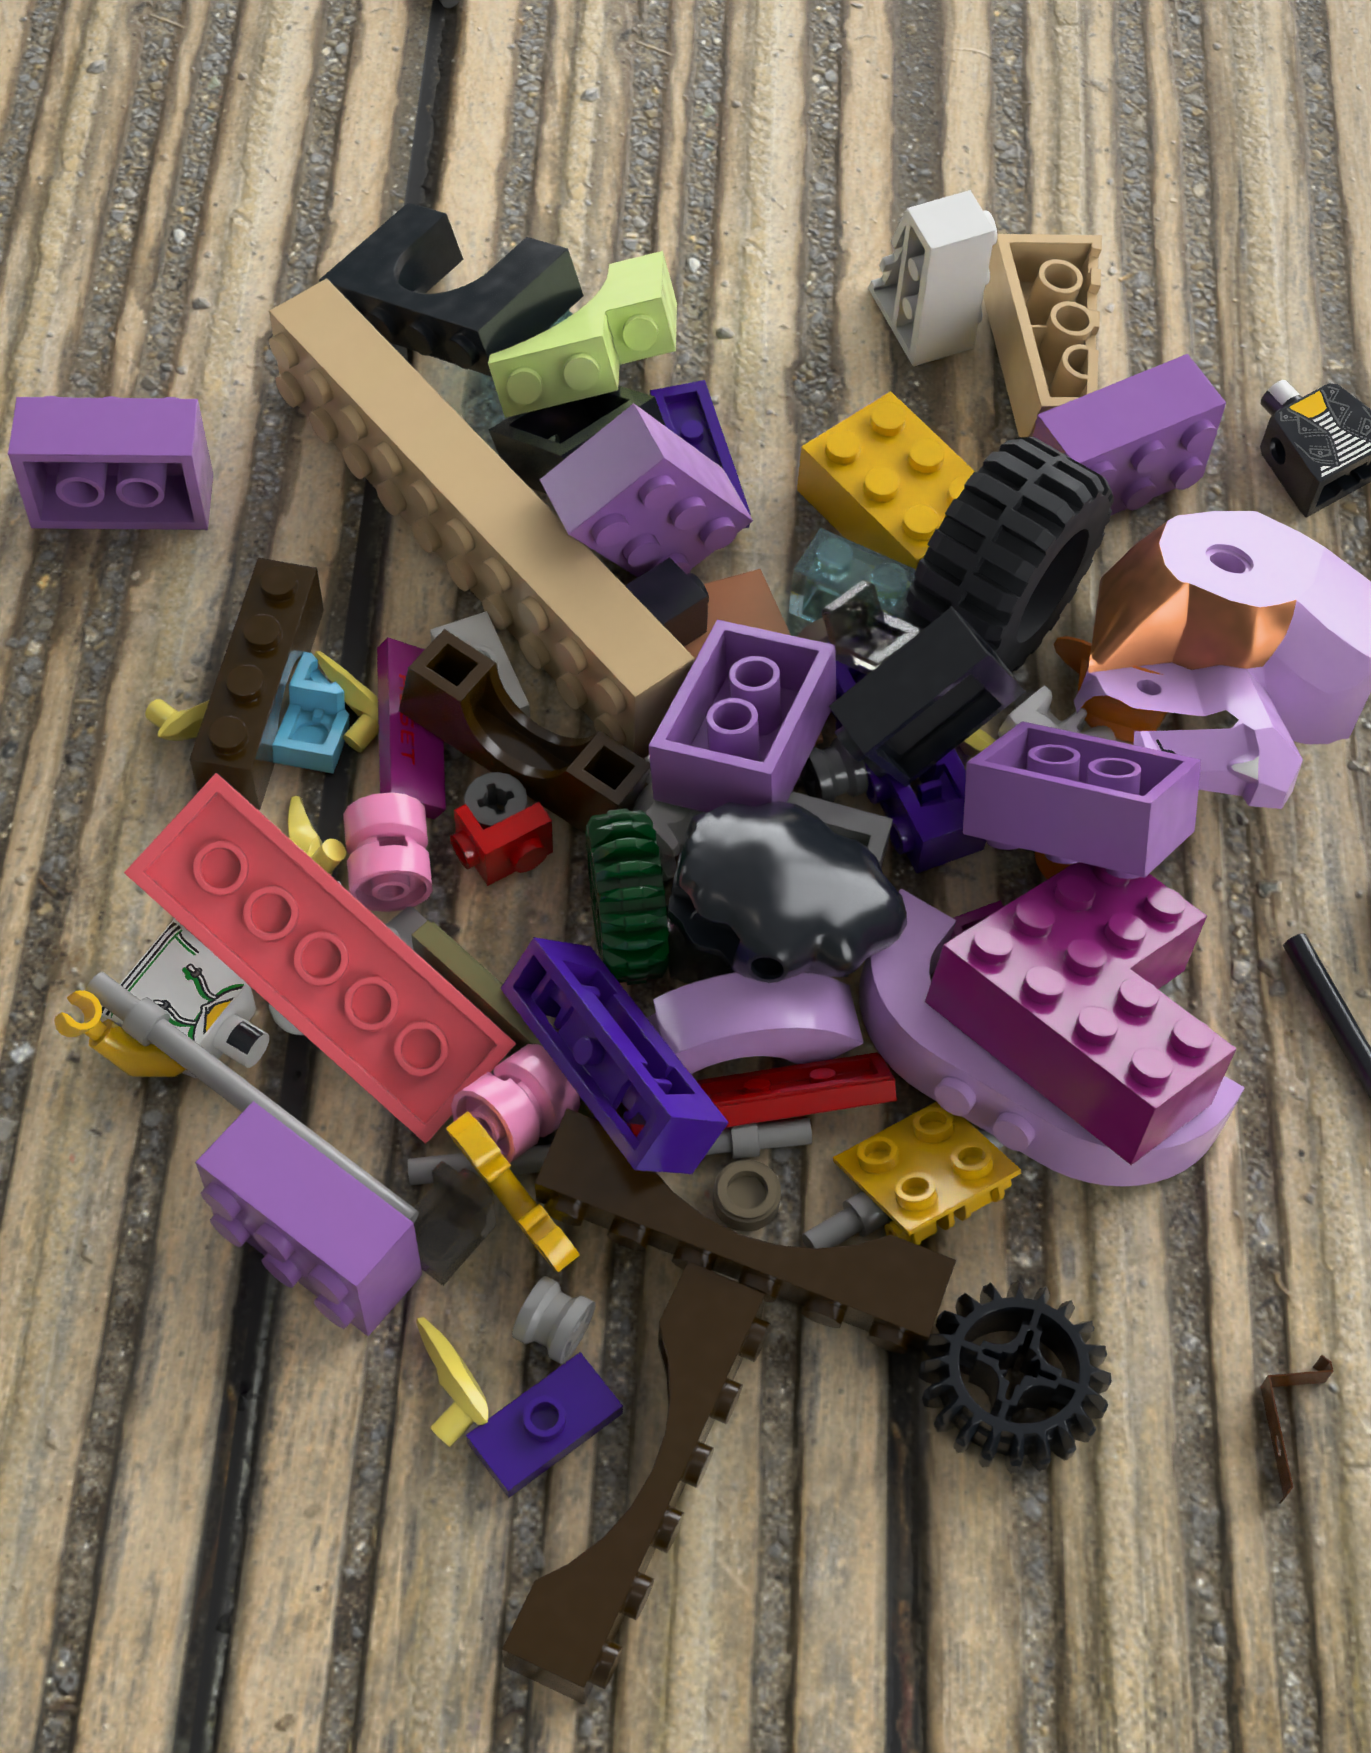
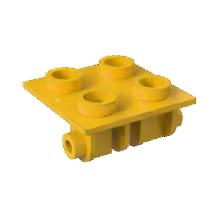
M937 1101L833 1157V1162L892 1219L891 1222L885 1225L886 1235H893L916 1245H920L922 1240L937 1232L936 1223L942 1229L948 1230L955 1224L954 1216L964 1221L971 1217L972 1212L990 1202L1002 1200L1005 1196L1004 1190L1012 1185L1011 1179L1021 1174V1169L962 1116L947 1112Z

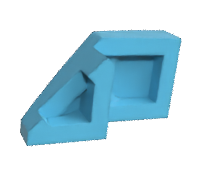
M303 652L289 683L290 704L272 744L273 763L334 773L345 742L343 735L350 726L349 713L345 710L344 690L337 682L330 683L318 669L317 658L312 653Z

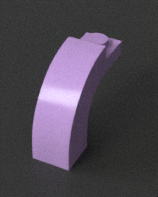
M737 972L715 976L679 987L653 999L656 1013L647 1017L690 1074L720 1062L753 1056L778 1057L796 1064L831 1060L864 1044L849 985L832 977L814 973H802L774 983L760 982L744 977Z

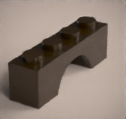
M264 558L257 559L189 759L198 792L217 773L256 809H261L275 765L273 763L272 744L278 731L279 715L286 684L296 660L301 657L303 652H311L324 612L316 567Z
M446 629L408 667L399 712L490 772H501L518 779L525 788L528 797L536 802H540L543 807L584 834H586V825L591 816L607 814L609 810L627 809L633 811L634 802L644 789L651 770L648 761L602 731H598L586 738H569L555 734L538 725L521 711L510 698L499 677L496 662Z

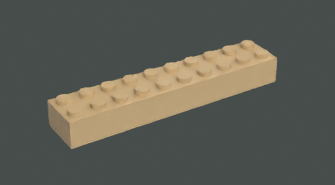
M327 278L271 309L269 314L273 337L269 339V345L278 363L279 376L275 379L276 385L286 403L293 408L299 406L309 417L315 433L323 442H333L342 452L345 463L354 476L358 479L365 477L375 487L385 509L393 516L400 514L411 526L413 535L423 550L427 553L435 552L446 563L448 572L455 584L463 591L470 589L482 602L484 611H487L492 624L499 630L506 628L517 639L527 661L536 669H541L542 667L556 681L560 695L571 708H581L594 722L596 732L602 731L642 758L648 756L649 744L692 667L694 657L586 545L568 535L560 518Z

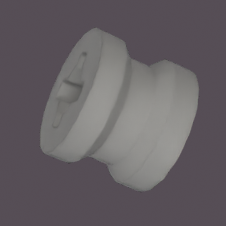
M543 1276L525 1300L515 1321L512 1337L523 1344L536 1342L547 1349L549 1358L564 1364L582 1340L593 1317L595 1302L585 1296L572 1298L561 1291L559 1282L548 1276Z

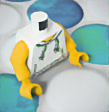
M175 918L120 983L121 986L138 999L142 1000L148 997L170 1014L169 1022L217 1059L225 1054L243 1066L250 1068L260 1060L268 1046L269 1034L249 1022L256 1010L251 987ZM75 991L67 997L72 1005L82 1010L84 1014L83 1023L76 1022L64 1012L55 1016V1027L61 1035L66 1037L87 1035L90 1038L89 1046L129 1076L175 1077L183 1073L197 1078L152 1043L148 1046H143L122 1029L123 1021L104 1006H101L98 998L88 991Z

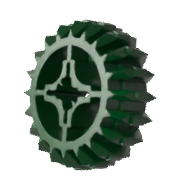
M609 810L607 814L591 816L586 825L585 833L588 882L598 956L619 983L626 982L627 985L647 983L649 979L662 978L669 965V932L662 866L653 821L643 810Z

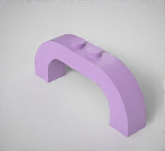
M899 890L907 912V926L899 939L890 947L865 959L859 984V1004L867 1033L880 1055L899 1076L925 1095L937 1101L947 1112L962 1116L995 1136L1005 1147L1020 1151L1055 1172L1084 1182L1122 1187L1155 1183L1185 1171L1206 1154L1229 1119L1245 1089L1243 1086L1224 1076L1216 1096L1208 1108L1134 1164L1130 1165L925 1003L931 984L930 976L936 969L943 945L950 941L957 920L907 891Z

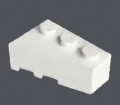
M971 190L907 208L891 239V244L895 251L892 255L882 258L879 266L883 275L881 278L871 280L868 286L870 293L913 367L974 349L978 323H981L983 317L981 305L985 285L990 280L989 262L992 246L997 242V228L990 212L982 210Z

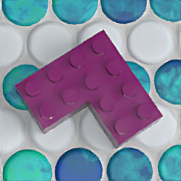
M1081 862L1068 866L945 943L925 999V1003L1130 1165L1134 1164L1212 1104L1237 1049L1211 1030L1205 1023L1199 1021L1158 990L1184 972L1207 915L1151 874H1148L1145 878L1123 879L1108 874L1106 868Z

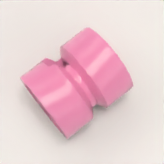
M390 792L372 794L359 798L350 804L343 814L346 849L350 855L347 860L349 892L367 909L372 911H400L407 907L417 906L427 900L433 889L429 852L426 850L428 836L425 806L416 798L406 794Z
M527 1044L494 1068L493 1074L487 1072L455 1094L451 1107L454 1121L468 1111L482 1125L500 1148L502 1155L511 1163L536 1145L539 1137L544 1138L559 1128L566 1109L578 1112L580 1096L543 1046Z

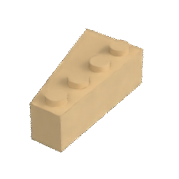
M997 234V242L992 246L989 262L990 280L985 285L983 298L1019 437H1033L1038 414L1098 389L1099 350L1096 349V335L1100 327V311H1097V294L1101 286V269H1098V258L1102 250V235Z

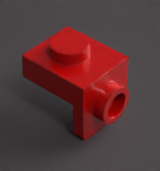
M540 802L484 830L466 804L454 809L456 833L450 836L452 847L461 864L467 870L475 866L487 886L514 872H528L540 865L547 855L553 853L552 820Z

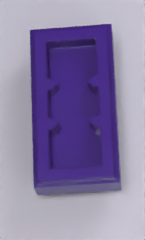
M579 1352L488 1419V1423L479 1425L466 1435V1440L507 1497L510 1498L622 1415L623 1405L583 1354Z

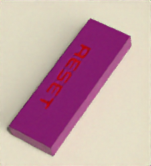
M387 637L377 647L380 793H399L416 798L425 806L426 817L435 820L446 810L444 741L399 712L408 667L425 649Z

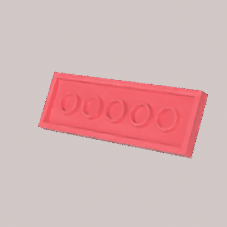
M217 773L212 776L124 872L425 1144L452 1116L451 1105L454 1095L487 1072H491L516 1045V1042Z

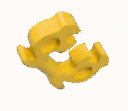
M468 1111L445 1128L452 1137L453 1142L555 1272H560L580 1256L577 1249L561 1228L550 1218L542 1205L537 1204L510 1170L512 1166L502 1155L500 1148Z

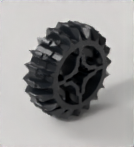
M1019 1280L1010 1284L1006 1298L1001 1297L991 1282L983 1286L980 1294V1303L967 1293H964L957 1299L955 1305L957 1314L946 1310L942 1311L935 1324L939 1333L930 1334L923 1346V1351L930 1359L921 1362L919 1378L932 1384L924 1390L922 1396L924 1407L943 1408L936 1416L934 1422L937 1432H947L955 1427L959 1430L953 1445L956 1453H963L968 1450L972 1442L982 1448L979 1455V1464L982 1468L991 1465L996 1453L1005 1455V1465L1010 1474L1019 1472L1024 1455H1028L1032 1465L1039 1472L1048 1468L1051 1462V1451L1064 1461L1068 1460L1076 1451L1075 1440L1089 1442L1096 1431L1092 1419L1103 1418L1107 1410L1108 1402L1100 1393L1106 1392L1112 1382L1111 1373L1097 1368L1104 1363L1107 1357L1106 1346L1086 1344L1095 1329L1093 1320L1082 1321L1073 1325L1069 1321L1075 1309L1072 1300L1062 1303L1057 1310L1047 1305L1050 1298L1047 1286L1037 1291L1034 1300L1024 1298V1289ZM993 1332H1018L1016 1338L1009 1343L994 1344L983 1340L980 1346L971 1343L977 1338ZM1040 1342L1045 1344L1059 1359L1067 1379L1061 1377V1369L1050 1365L1042 1357L1039 1348ZM1023 1354L1024 1359L1020 1372L1024 1373V1377L1020 1385H1016L1011 1399L1007 1400L1005 1394L1010 1382L1005 1379L1009 1368L1014 1367L1018 1355ZM960 1372L969 1375L968 1382L983 1389L987 1394L991 1404L990 1413L981 1408L970 1396L962 1381ZM1048 1406L1060 1410L1054 1416L1040 1422L1025 1424L1011 1422L1012 1416L1025 1408H1035L1045 1412Z

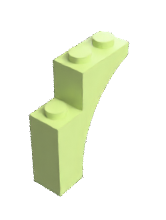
M663 251L609 264L607 279L602 288L581 309L552 328L524 342L489 355V369L505 418L618 391L620 364L676 351L677 302Z

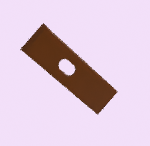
M1323 1355L1320 1356L1313 1366L1317 1371L1268 1375L1260 1386L1283 1492L1280 1504L1292 1490L1293 1482L1272 1387L1325 1383L1334 1371L1332 1362ZM1277 1437H1278V1440H1279V1445H1280V1450H1281V1456H1280L1279 1450H1278Z

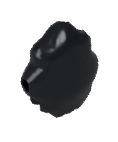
M778 801L754 807L728 802L710 812L693 816L685 834L686 841L679 854L671 888L668 918L681 929L695 949L720 956L735 972L744 977L766 983L780 982L802 973L843 977L855 972L866 958L890 947L899 939L907 926V912L903 897L883 874L877 857L859 841L835 833L819 817L797 804Z

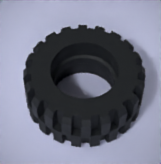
M1018 437L1001 444L999 451L992 452L984 460L983 466L978 472H974L964 484L961 494L952 501L945 512L944 520L939 528L935 529L927 544L929 547L924 558L918 563L914 573V583L909 588L906 597L908 606L904 609L905 625L911 637H915L952 606L993 648L1010 672L1017 671L1025 663L1026 658L1037 650L1042 643V639L1060 619V614L1067 603H1070L1078 590L1077 587L1081 579L1088 572L1096 549L1101 545L1105 535V526L1109 523L1112 513L1110 507L1114 503V496L1106 478L1035 437Z

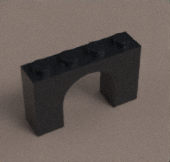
M412 203L404 205L319 279V282L327 278L389 343L491 377L488 365L489 355L510 348L548 330L584 296L568 248L530 237L523 239L494 267L477 280L454 290L426 294L464 259L447 214Z

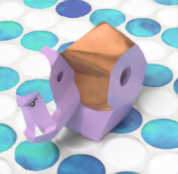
M1212 511L1178 515L1166 521L1136 543L1100 578L1089 667L1082 686L1074 699L1077 714L1084 702L1094 696L1105 695L1116 698L1136 709L1196 716H1208L1227 710L1239 719L1232 728L1134 731V745L1201 759L1199 790L1242 796L1248 806L1282 809L1293 792L1303 761L1293 741L1303 744H1330L1340 739H1349L1371 693V581L1324 546L1256 511ZM1135 665L1142 668H1146L1160 674L1145 672L1133 668V666Z

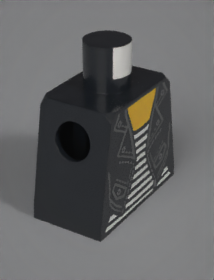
M1286 380L1275 383L1265 392L1260 404L1271 417L1260 445L1261 454L1299 511L1306 518L1371 482V409L1340 385L1328 383L1304 397Z

